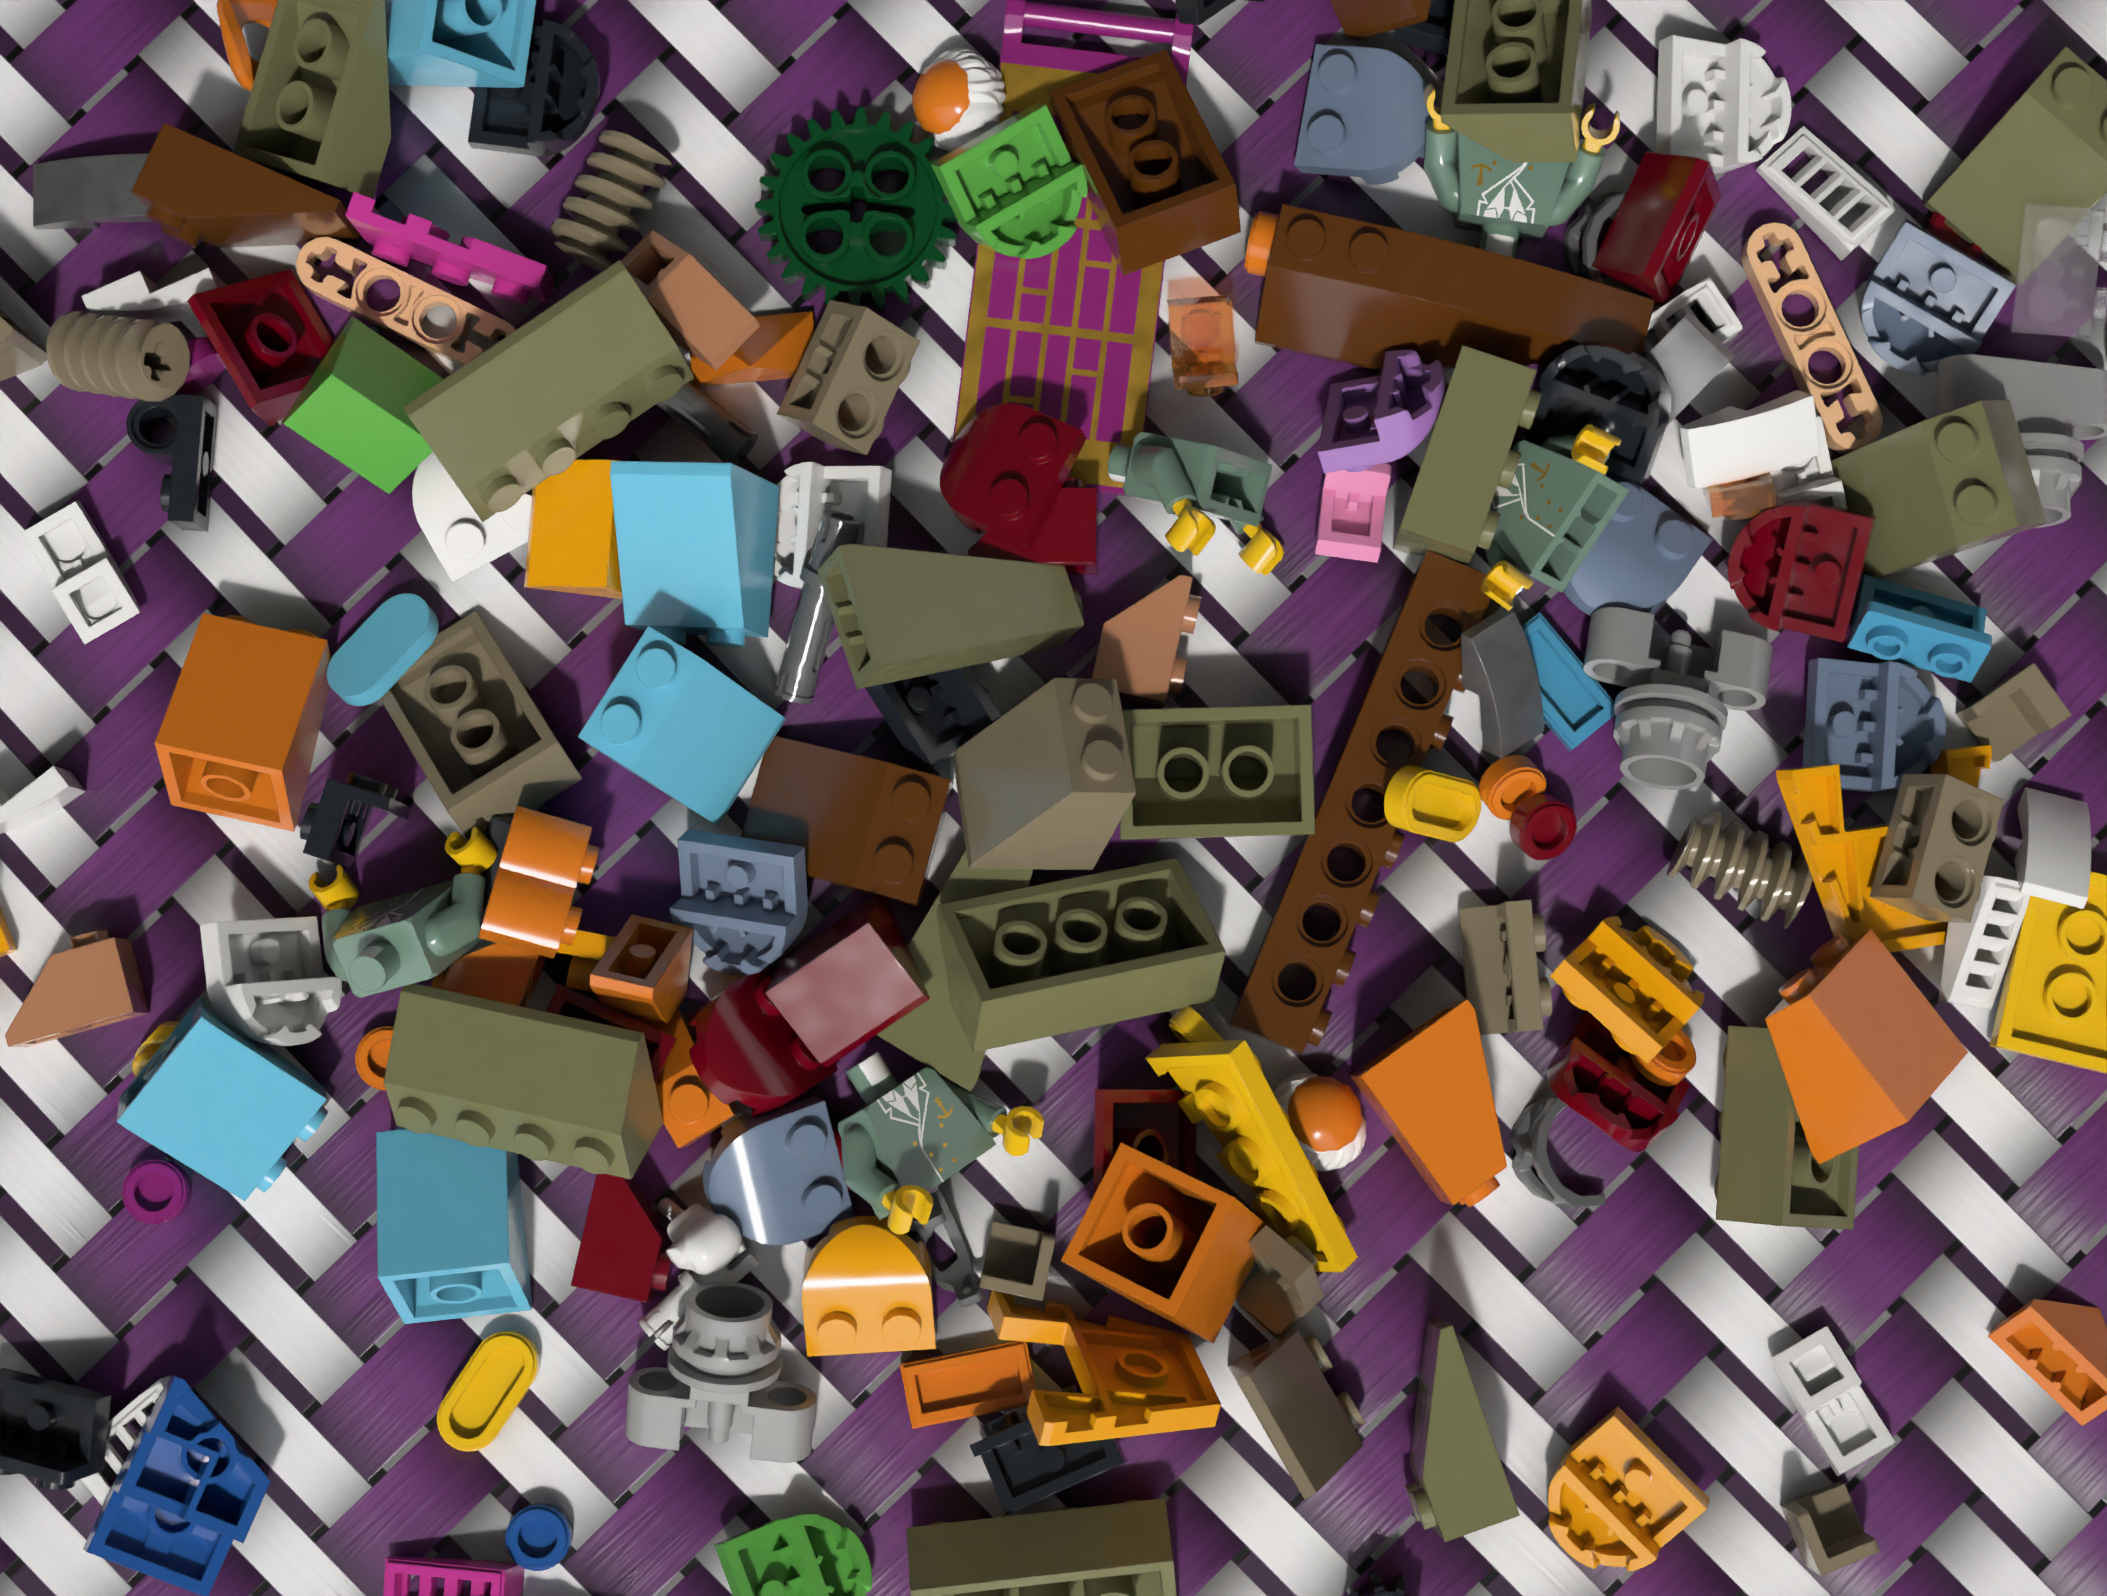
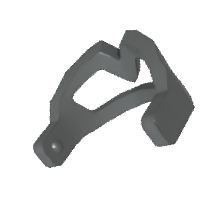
M1627 191L1609 192L1588 199L1578 207L1577 218L1565 228L1563 236L1565 264L1572 275L1607 285L1601 277L1600 271L1591 266L1596 258L1597 239L1602 224L1620 207ZM1582 235L1583 266L1579 255V239Z
M1546 1092L1544 1096L1525 1107L1512 1127L1509 1141L1516 1150V1156L1512 1162V1168L1516 1177L1533 1195L1555 1204L1556 1207L1606 1205L1605 1194H1595L1594 1192H1588L1586 1195L1575 1194L1564 1187L1552 1171L1546 1152L1548 1132L1555 1115L1566 1104L1553 1092ZM1539 1116L1533 1130V1141H1531L1528 1131L1534 1120ZM1533 1162L1535 1163L1537 1174L1539 1178L1542 1180V1182L1538 1180V1178L1531 1170Z
M940 1190L930 1193L933 1198V1207L928 1223L925 1225L920 1224L913 1217L909 1230L912 1232L909 1237L916 1243L922 1241L925 1245L935 1227L942 1223L944 1224L956 1251L957 1260L945 1271L941 1272L931 1259L932 1280L943 1290L955 1292L960 1305L968 1307L981 1301L983 1295L975 1277L972 1260L960 1229L944 1195Z

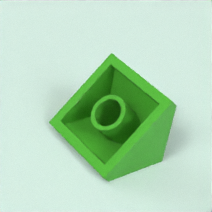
M351 317L281 423L384 492L390 494L433 452L402 407L435 386L443 378L356 318Z

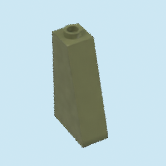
M846 544L838 546L817 570L857 689L1059 648L1085 625L1082 618L1083 606L1078 591L1071 586L1065 566Z
M965 851L908 945L930 999L878 1033L877 1036L972 1092L979 1081L987 1050L973 1053L951 1004L936 914L939 904L1030 887L1034 869H969L967 853Z

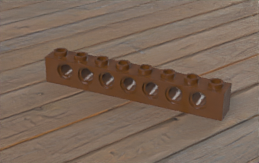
M1429 550L1421 558L1315 813V835H1306L1228 1025L1297 1054H1303L1307 1043L1316 1047L1320 1044L1332 1015V1011L1322 1007L1331 984L1343 987L1357 953L1347 948L1356 924L1364 928L1368 927L1381 896L1380 892L1371 889L1380 865L1391 870L1405 838L1404 833L1396 831V827L1387 821L1385 813L1382 819L1377 822H1365L1359 819L1352 809V797L1357 790L1369 788L1377 791L1384 799L1389 782L1397 771L1408 765L1421 767L1429 748L1437 752L1441 750L1454 719L1453 716L1444 713L1453 690L1464 693L1466 690L1462 687L1461 634L1497 612L1501 606L1481 591V585L1486 576L1485 573ZM1434 614H1442L1451 618L1457 627L1456 641L1445 646L1432 642L1425 632L1426 618ZM1410 672H1419L1427 676L1433 685L1431 701L1425 704H1414L1408 701L1402 694L1400 687L1403 675ZM1386 730H1395L1406 737L1409 743V755L1404 762L1390 763L1379 755L1376 748V740L1379 733ZM1348 847L1358 854L1361 860V871L1355 880L1344 882L1331 875L1327 866V858L1332 849ZM1322 905L1334 913L1337 919V929L1331 939L1317 941L1306 934L1302 921L1305 911L1311 906ZM1288 964L1302 965L1312 976V990L1303 1000L1294 1001L1288 999L1279 989V973Z

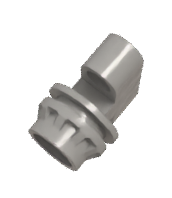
M1972 354L1951 356L1940 360L1937 363V415L1980 400H2010L2047 524L2035 528L2057 525L2070 519L2071 498L2082 484V469L2079 463L2084 459V444L2079 440H2092L2107 436V371L2097 368Z
M1607 607L1594 611L1590 620L1583 670L1595 680L1628 687L1616 696L1614 704L1616 720L1613 737L1622 751L1621 772L1636 783L1659 789L1679 790L1700 785L1705 779L1707 762L1720 750L1722 731L1727 724V709L1748 711L1765 705L1773 651L1772 646L1759 637L1723 629L1721 637L1715 641L1714 649L1692 645L1691 635L1684 630L1674 631L1671 634L1670 640L1652 636L1654 614L1619 607Z
M737 1282L708 1283L696 1287L688 1294L686 1313L673 1327L672 1345L668 1351V1368H643L635 1371L629 1377L625 1435L630 1441L645 1447L679 1451L684 1426L709 1429L708 1439L714 1444H724L728 1441L729 1431L752 1434L750 1459L791 1463L801 1461L810 1455L816 1395L806 1386L776 1381L781 1374L782 1356L780 1354L781 1332L772 1320L773 1302L770 1296L756 1287Z

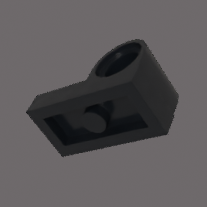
M178 394V396L173 395L163 401L147 402L139 400L129 411L126 421L127 434L132 443L159 463L172 465L171 474H165L161 483L160 502L163 512H168V521L182 530L208 532L218 407L202 395ZM174 416L177 423L174 436L163 444H154L152 441L154 425L164 417Z

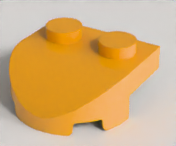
M1618 916L1604 919L1591 935L1562 961L1550 977L1562 987L1564 995L1573 1005L1590 1012L1610 1030L1614 1041L1622 1049L1631 1054H1636L1648 1064L1699 1010L1704 1001V993L1699 990L1692 991L1687 978L1692 973L1693 966L1685 955L1666 937L1649 926H1642L1637 932L1620 928L1622 926L1620 918Z
M858 1216L834 1223L826 1237L819 1241L813 1249L809 1247L804 1259L802 1282V1310L807 1357L936 1349L932 1266L929 1253L923 1242L919 1241L916 1243L906 1234L893 1233L888 1227V1218L879 1220L877 1216Z
M1617 1406L1575 1442L1561 1458L1548 1489L1550 1513L1548 1523L1559 1545L1578 1562L1594 1569L1599 1564L1612 1567H1627V1571L1631 1572L1654 1562L1658 1558L1660 1549L1707 1510L1710 1498Z

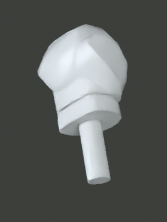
M664 1198L659 1202L658 1210L671 1220L667 1233L673 1244L666 1250V1253L678 1268L691 1270L707 1276L722 1269L735 1257L739 1251L742 1237L738 1226L733 1220L725 1215L715 1214L699 1203L693 1204L684 1211L669 1198Z

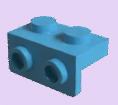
M1864 575L1860 583L1851 620L1847 648L1872 654L1880 659L1893 660L1935 672L1943 677L1956 678L1971 683L1991 650L1992 636L1984 633L1987 609Z

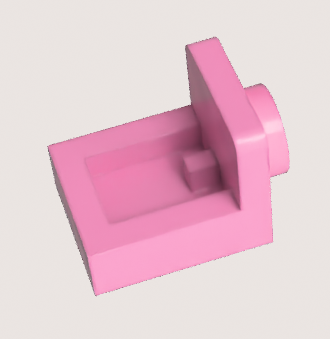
M1387 463L1377 464L1361 472L1342 470L1325 473L1320 498L1315 554L1378 563L1382 545L1386 495L1391 478V465Z

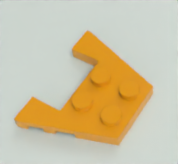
M1971 745L1942 749L1936 762L1931 764V774H1947L1978 788L1981 769H1990L1992 746ZM1821 764L1776 770L1779 788L1833 936L1836 937L1841 934L1846 941H1849L1872 929L1890 953L1945 944L1948 922L1927 921L1869 897L1889 824L1844 829L1839 764Z
M991 1291L987 1311L998 1339L1064 1346L1083 1392L1082 1394L1032 1389L1026 1413L1039 1445L1054 1446L1215 1427L1221 1402L1189 1335L1110 1315L1108 1316L1106 1326L1076 1319L1070 1305L1047 1300L1045 1310L1043 1311L1014 1303L1015 1295Z

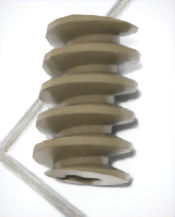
M605 130L599 136V143L608 154L593 152L587 158V165L596 176L581 174L575 180L576 188L585 198L569 196L565 198L562 204L564 210L574 221L557 218L553 220L550 226L552 232L562 242H554L557 247L570 257L598 272H603L613 265L606 258L609 251L621 254L629 253L630 248L618 236L621 229L640 233L642 226L630 214L631 209L634 207L652 211L654 204L642 192L644 185L664 189L666 182L654 170L656 163L668 166L673 165L666 157L645 143L628 134L613 130Z
M68 311L59 316L51 326L46 342L47 361L52 374L63 386L78 392L106 394L112 397L140 399L147 402L163 401L178 391L184 384L190 370V352L186 339L177 327L168 322L159 324L151 319L120 317L119 315H104L102 313H87L85 311Z
M1713 808L1705 812L1698 820L1697 816H1695L1688 824L1674 851L1667 870V876L1674 878L1688 865L1692 867L1690 887L1697 889L1711 876L1715 878L1713 895L1715 899L1720 900L1732 887L1739 889L1737 909L1744 911L1758 898L1762 900L1760 920L1767 922L1781 909L1785 911L1784 930L1788 928L1803 905L1813 881L1804 854H1800L1791 863L1792 847L1783 841L1777 843L1767 853L1768 834L1760 830L1754 832L1744 842L1745 824L1737 819L1731 821L1720 831L1721 812Z

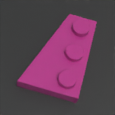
M353 192L345 216L365 241L373 247L371 252L373 256L402 267H408L410 259L433 266L432 275L460 286H467L470 278L493 285L491 290L493 295L518 305L526 306L529 298L548 303L555 278L546 265L473 237H462L460 245L448 242L450 234L432 225V221L409 213L407 217H402L400 223L381 216L374 207L376 200Z

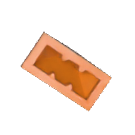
M813 311L755 317L760 327L717 371L690 353L691 369L694 376L693 385L696 387L794 378L815 333Z
M2033 1299L1990 1330L1988 1337L2081 1426L2107 1410V1326L2100 1308Z

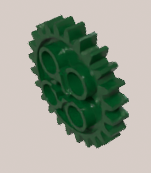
M858 107L854 124L845 125L838 110H832L831 128L825 131L812 118L807 120L811 138L804 142L797 136L789 133L786 138L792 152L790 158L772 153L770 156L771 164L779 173V177L762 176L759 180L761 189L773 196V199L755 202L757 214L773 219V221L759 227L758 234L761 241H779L766 253L768 261L771 265L789 261L781 275L783 282L786 285H790L803 277L805 281L801 293L803 299L807 302L815 297L820 290L825 291L826 307L830 300L839 302L841 297L849 298L850 304L862 306L864 298H872L878 311L883 313L886 308L885 294L894 292L904 304L909 303L906 284L914 281L919 286L928 289L931 284L924 268L930 265L945 270L947 266L945 256L937 247H950L957 244V234L944 227L943 224L955 223L958 220L950 204L943 203L948 201L931 166V163L934 161H928L935 149L934 140L929 137L914 145L912 142L915 128L914 123L911 121L903 125L897 133L891 131V116L888 111H884L876 126L868 125L864 107ZM823 168H836L844 173V182L834 191H819L811 184L814 175ZM895 169L903 172L908 177L905 187L899 192L892 194L883 193L874 186L878 175L885 170ZM854 201H866L868 211L864 212L863 222H851L849 212L853 211ZM807 205H815L821 209L833 210L815 212L812 215H806L802 212L803 208ZM904 208H912L915 211V214L910 218H902L897 214L885 213L901 211ZM831 229L842 235V244L833 253L819 254L810 249L811 238L820 230ZM885 231H895L905 237L906 244L896 255H880L872 248L873 241L877 235Z

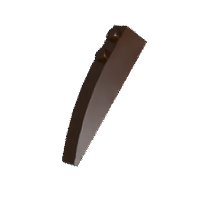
M1282 204L1267 266L1255 344L1373 370H1383L1385 353L1396 350H1414L1418 353L1423 364L1430 365L1438 360L1443 369H1455L1462 346L1520 365L1551 364L1569 348L1584 341L1612 343L1642 357L1654 300L1586 278L1472 246Z

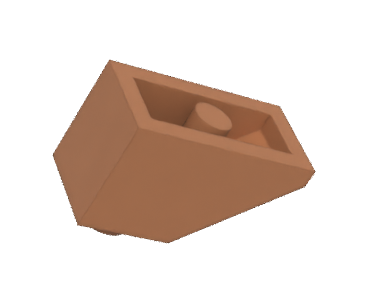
M108 930L93 931L70 938L71 949L50 956L5 1033L8 1047L27 1048L149 1014L131 940L117 937L110 938Z

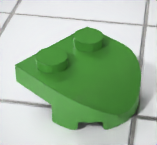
M1035 103L931 163L959 224L973 240L988 249L1022 259L1038 258L1060 248L1077 230L1074 222L1079 213L1081 200L1086 198L1088 194L1086 175L1082 164L1071 160L1045 104Z
M819 1514L780 1517L714 1544L733 1596H866V1593L870 1592L872 1588L871 1564L859 1538L849 1528L842 1527Z

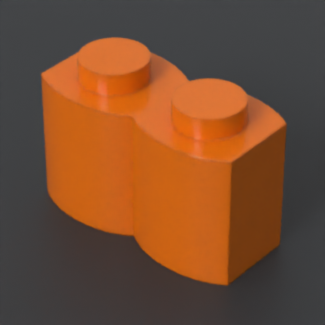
M516 806L478 938L554 959L560 943L572 946L583 909L571 905L577 882L590 884L600 849L588 844L592 827Z

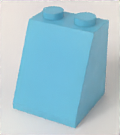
M385 0L389 85L524 87L536 0Z
M611 461L610 478L625 625L644 632L650 626L679 645L686 644V635L707 636L706 644L732 648L745 647V637L768 638L780 486L732 463Z
M648 626L578 737L618 765L716 826H719L786 719L708 662Z
M201 996L119 1097L117 1122L127 1130L243 1201H246L256 1187L262 1192H266L278 1179L288 1162L281 1156L296 1137L305 1142L318 1129L328 1113V1110L322 1106L327 1100L323 1085L269 1045L249 1039L231 1029L216 1014L211 1002Z
M399 1126L395 1130L376 1132L378 1279L403 1323L412 1324L532 1310L518 1154L486 1146L475 1147L464 1141L434 1134H418Z

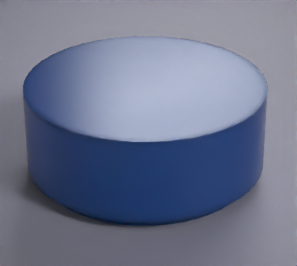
M547 1503L531 1504L520 1510L509 1522L505 1535L506 1547L511 1558L519 1566L532 1571H543L557 1565L567 1555L573 1541L572 1525L566 1514L558 1507Z

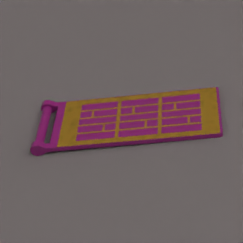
M1007 0L999 72L1002 74L1001 81L1005 85L1003 91L1006 94V99L1001 103L1004 113L999 118V124L1035 103L1047 105L1073 162L1074 159L1051 103L1049 92L1143 57L1022 43L1024 27L1172 44L1171 59L1186 87L1194 25L1180 23L1178 13H1176L1175 19L1029 2L1027 0ZM1087 195L1086 198L1081 200L1079 213L1074 222L1077 230L1064 245L1048 255L1033 259H1022L998 253L977 242L953 443L962 429L981 411L1002 403L1020 404L1082 429L1086 441L1067 478L1082 479L1085 481V488H1097V493L1128 496L1124 494V483L1113 481L1108 474V460L1116 445L1126 444L1133 446L1135 436L1145 430L1165 261L1123 276L1100 229Z

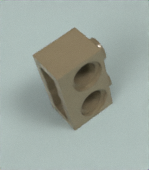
M830 300L777 415L832 447L868 455L873 442L878 438L884 427V418L900 384L909 374L911 360L920 341L867 307Z
M1903 774L1869 897L1927 921L1971 923L1975 905L1980 897L1981 883L1991 846L1997 834V824L2004 799L1947 774Z

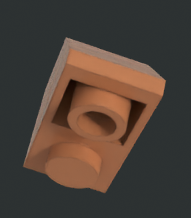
M653 230L621 260V263L627 269L675 343L716 371L760 327L756 318L690 253Z
M1179 575L1104 623L1092 679H1117L1120 699L1158 708H1164L1167 693L1180 696L1188 658L1176 656L1181 632L1194 633L1201 602L1200 596L1189 594L1193 577Z

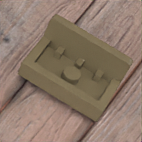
M1531 900L1508 901L1498 905L1461 909L1458 913L1465 993L1466 999L1475 1009L1480 1035L1543 1030L1542 1017L1552 1015V995L1548 977H1538L1536 952H1544L1546 949V933L1542 913L1532 914Z

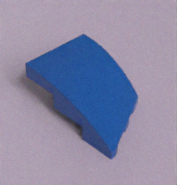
M172 1375L133 1444L83 1549L90 1554L198 1595L209 1596L233 1539L244 1543L271 1481L191 1390L187 1382L182 1378Z

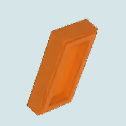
M1008 1341L900 1363L912 1429L1028 1406L1032 1389L1036 1390L1028 1344L1023 1341Z

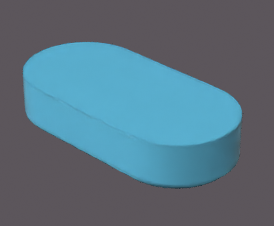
M398 594L387 599L331 658L327 668V681L331 689L344 702L353 706H365L379 700L434 642L439 628L435 612L421 597L415 594Z

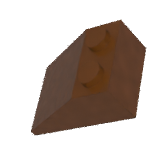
M1166 49L1049 92L1051 103L1074 162L1080 163L1083 166L1087 179L1088 198L1100 229L1123 276L1241 232L1236 183Z
M163 123L131 191L148 208L145 217L162 226L161 232L192 248L197 247L199 240L218 248L301 245L320 237H330L343 243L359 242L362 237L345 216L347 208L340 200L166 123Z
M775 736L764 753L741 837L805 847L806 877L874 896L881 895L888 900L919 908L953 784L950 779L889 762Z

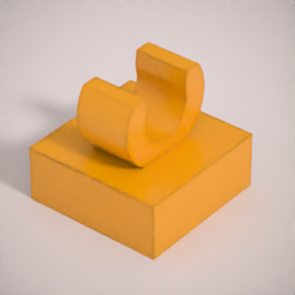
M577 930L572 946L560 943L557 953L573 956L568 971L566 987L593 992L589 986L590 974L616 937Z

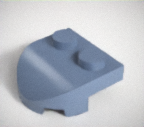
M1316 44L1294 166L1301 173L1361 177L1367 185L1385 184L1397 180L1399 172L1410 166L1418 157L1424 158L1426 125L1430 120H1433L1423 98L1424 90L1428 86L1411 64L1391 51L1371 47ZM1435 98L1433 104L1438 107L1437 101H1436V98Z
M1905 219L1871 272L1864 287L1861 312L1865 334L1872 349L1890 366L1915 375L1936 372L1937 363L1940 360L1957 355H1973L1982 345L1981 339L2014 290L2016 282Z
M1607 471L1605 474L1607 477L1625 486L1630 491L1563 592L1576 607L1589 616L1594 611L1607 607L1626 608L1655 614L1684 582L1713 539L1631 479Z
M1827 658L1809 660L1802 767L1839 764L1841 790L1876 792L1899 788L1903 774H1921L1928 765L1936 762L1941 753L1946 734L1945 713L1941 700L1931 695L1927 687L1916 677L1918 675L1916 670L1904 664L1892 661L1877 664Z
M691 829L687 830L677 839L681 898L670 907L673 924L693 928L692 941L706 954L703 958V963L708 967L725 974L737 976L751 975L762 971L767 965L778 959L794 943L805 925L808 914L805 847Z
M817 1096L756 1118L752 1117V1114L748 1112L740 1115L722 1129L721 1134L723 1138L715 1148L711 1160H706L704 1163L703 1187L711 1209L715 1214H722L733 1220L738 1226L740 1233L753 1241L768 1245H789L829 1231L830 1227L836 1222L855 1217L847 1185L844 1181L843 1169L825 1100Z

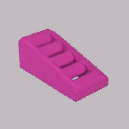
M401 1556L385 1558L383 1596H410L411 1574L420 1575L419 1596H436L437 1577L444 1578L443 1596H463L464 1580H471L470 1596H523L524 1568L517 1563Z

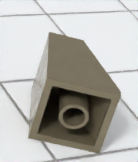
M1053 678L958 748L953 755L969 869L1093 870L1136 794L1117 679Z

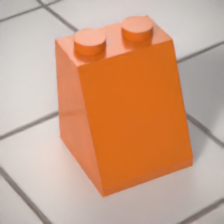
M202 613L155 740V747L171 805L295 832L330 688L327 681V668L331 660L328 640L318 638L313 633L303 629L292 628L284 631L257 625L250 619L238 615L219 617Z
M1872 929L1849 941H1846L1840 934L1818 948L1810 957L1815 966L1812 969L1809 967L1802 970L1778 990L1784 999L1765 1018L1811 1154L1819 1164L1907 1123L1968 1053Z
M1468 999L1455 1001L1350 1077L1438 1200L1450 1205H1455L1458 1202L1460 1205L1466 1203L1468 1207H1471L1500 1186L1495 1175L1507 1167L1476 1012Z
M1120 1143L1061 1261L1155 1315L1214 1344L1255 1262L1248 1242L1267 1224L1235 1197Z

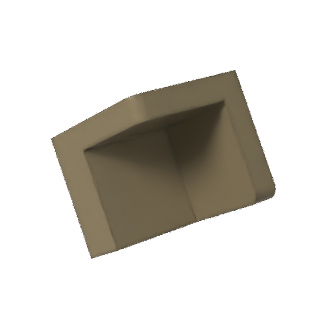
M2035 663L2016 670L1955 713L1978 745L1992 746L1991 762L2001 761L2036 735L2053 729L2072 715Z
M993 1220L979 1287L1043 1301L1056 1234Z
M1840 1481L1780 1505L1804 1565L1820 1576L1880 1552L1876 1539L1864 1532L1847 1488Z

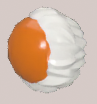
M957 47L940 54L926 67L915 84L912 105L915 119L927 132L928 138L931 137L934 140L935 146L940 149L953 151L999 124V118L1004 113L1001 103L1006 99V94L1003 91L1005 85L1001 81L1002 74L984 57L979 56L970 49Z
M1311 1073L1295 1074L1278 1084L1273 1094L1278 1104L1287 1113L1290 1127L1306 1158L1313 1164L1316 1171L1327 1172L1332 1169L1342 1168L1357 1158L1364 1147L1366 1139V1120L1362 1117L1359 1100L1348 1085L1332 1077L1318 1076Z

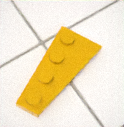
M1246 1040L1161 1044L1145 1058L1158 1077L1169 1072L1183 1091L1185 1096L1177 1103L1192 1124L1203 1119L1223 1147L1216 1154V1157L1229 1175H1234L1243 1183L1250 1185L1258 1196L1251 1205L1263 1222L1284 1240L1289 1235H1293L1304 1243L1317 1259V1264L1314 1266L1315 1272L1345 1271L1358 1258L1346 1235L1345 1225L1334 1212L1318 1181L1315 1167L1306 1158L1290 1127L1287 1113L1278 1104L1262 1073L1261 1063L1250 1050Z

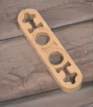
M1773 222L1762 225L1751 234L1742 248L1741 261L1743 269L1799 390L1814 396L1815 413L1822 417L1828 447L1837 453L1846 455L1876 441L1882 431L1883 418L1881 410L1801 238L1794 229L1786 224ZM1766 239L1772 247L1783 245L1787 253L1779 261L1785 278L1790 277L1793 272H1797L1800 276L1799 280L1788 282L1776 293L1770 287V285L1775 284L1780 279V274L1775 264L1771 260L1761 263L1757 256L1764 248V240ZM1799 294L1807 297L1812 302L1815 316L1810 325L1797 327L1786 321L1781 308L1782 302L1787 296ZM1814 352H1830L1840 361L1841 375L1835 383H1820L1811 376L1808 369V361ZM1847 385L1851 386L1853 393L1847 395L1842 400L1851 417L1862 415L1866 423L1858 431L1860 438L1856 440L1851 432L1841 434L1837 429L1836 424L1844 418V412L1838 399L1828 407L1825 406L1822 398L1834 396Z
M330 237L315 238L306 243L298 253L296 261L297 274L302 283L316 296L462 367L484 352L479 346L466 340L472 319L479 321L472 330L477 336L489 342H496L500 334L507 337L516 331L515 327L507 321L337 239ZM332 254H336L335 262L340 268L357 277L353 285L351 298L344 297L350 292L351 287L339 278L327 275L322 283L318 282L320 275L313 268V264L317 259L328 261ZM359 266H365L366 268L358 275ZM389 279L398 283L400 287L398 303L388 311L379 312L371 309L367 304L366 296L368 289L378 280ZM437 306L451 308L455 312L457 319L453 332L441 339L427 336L423 331L422 324L427 312ZM466 340L465 351L463 353L456 351Z

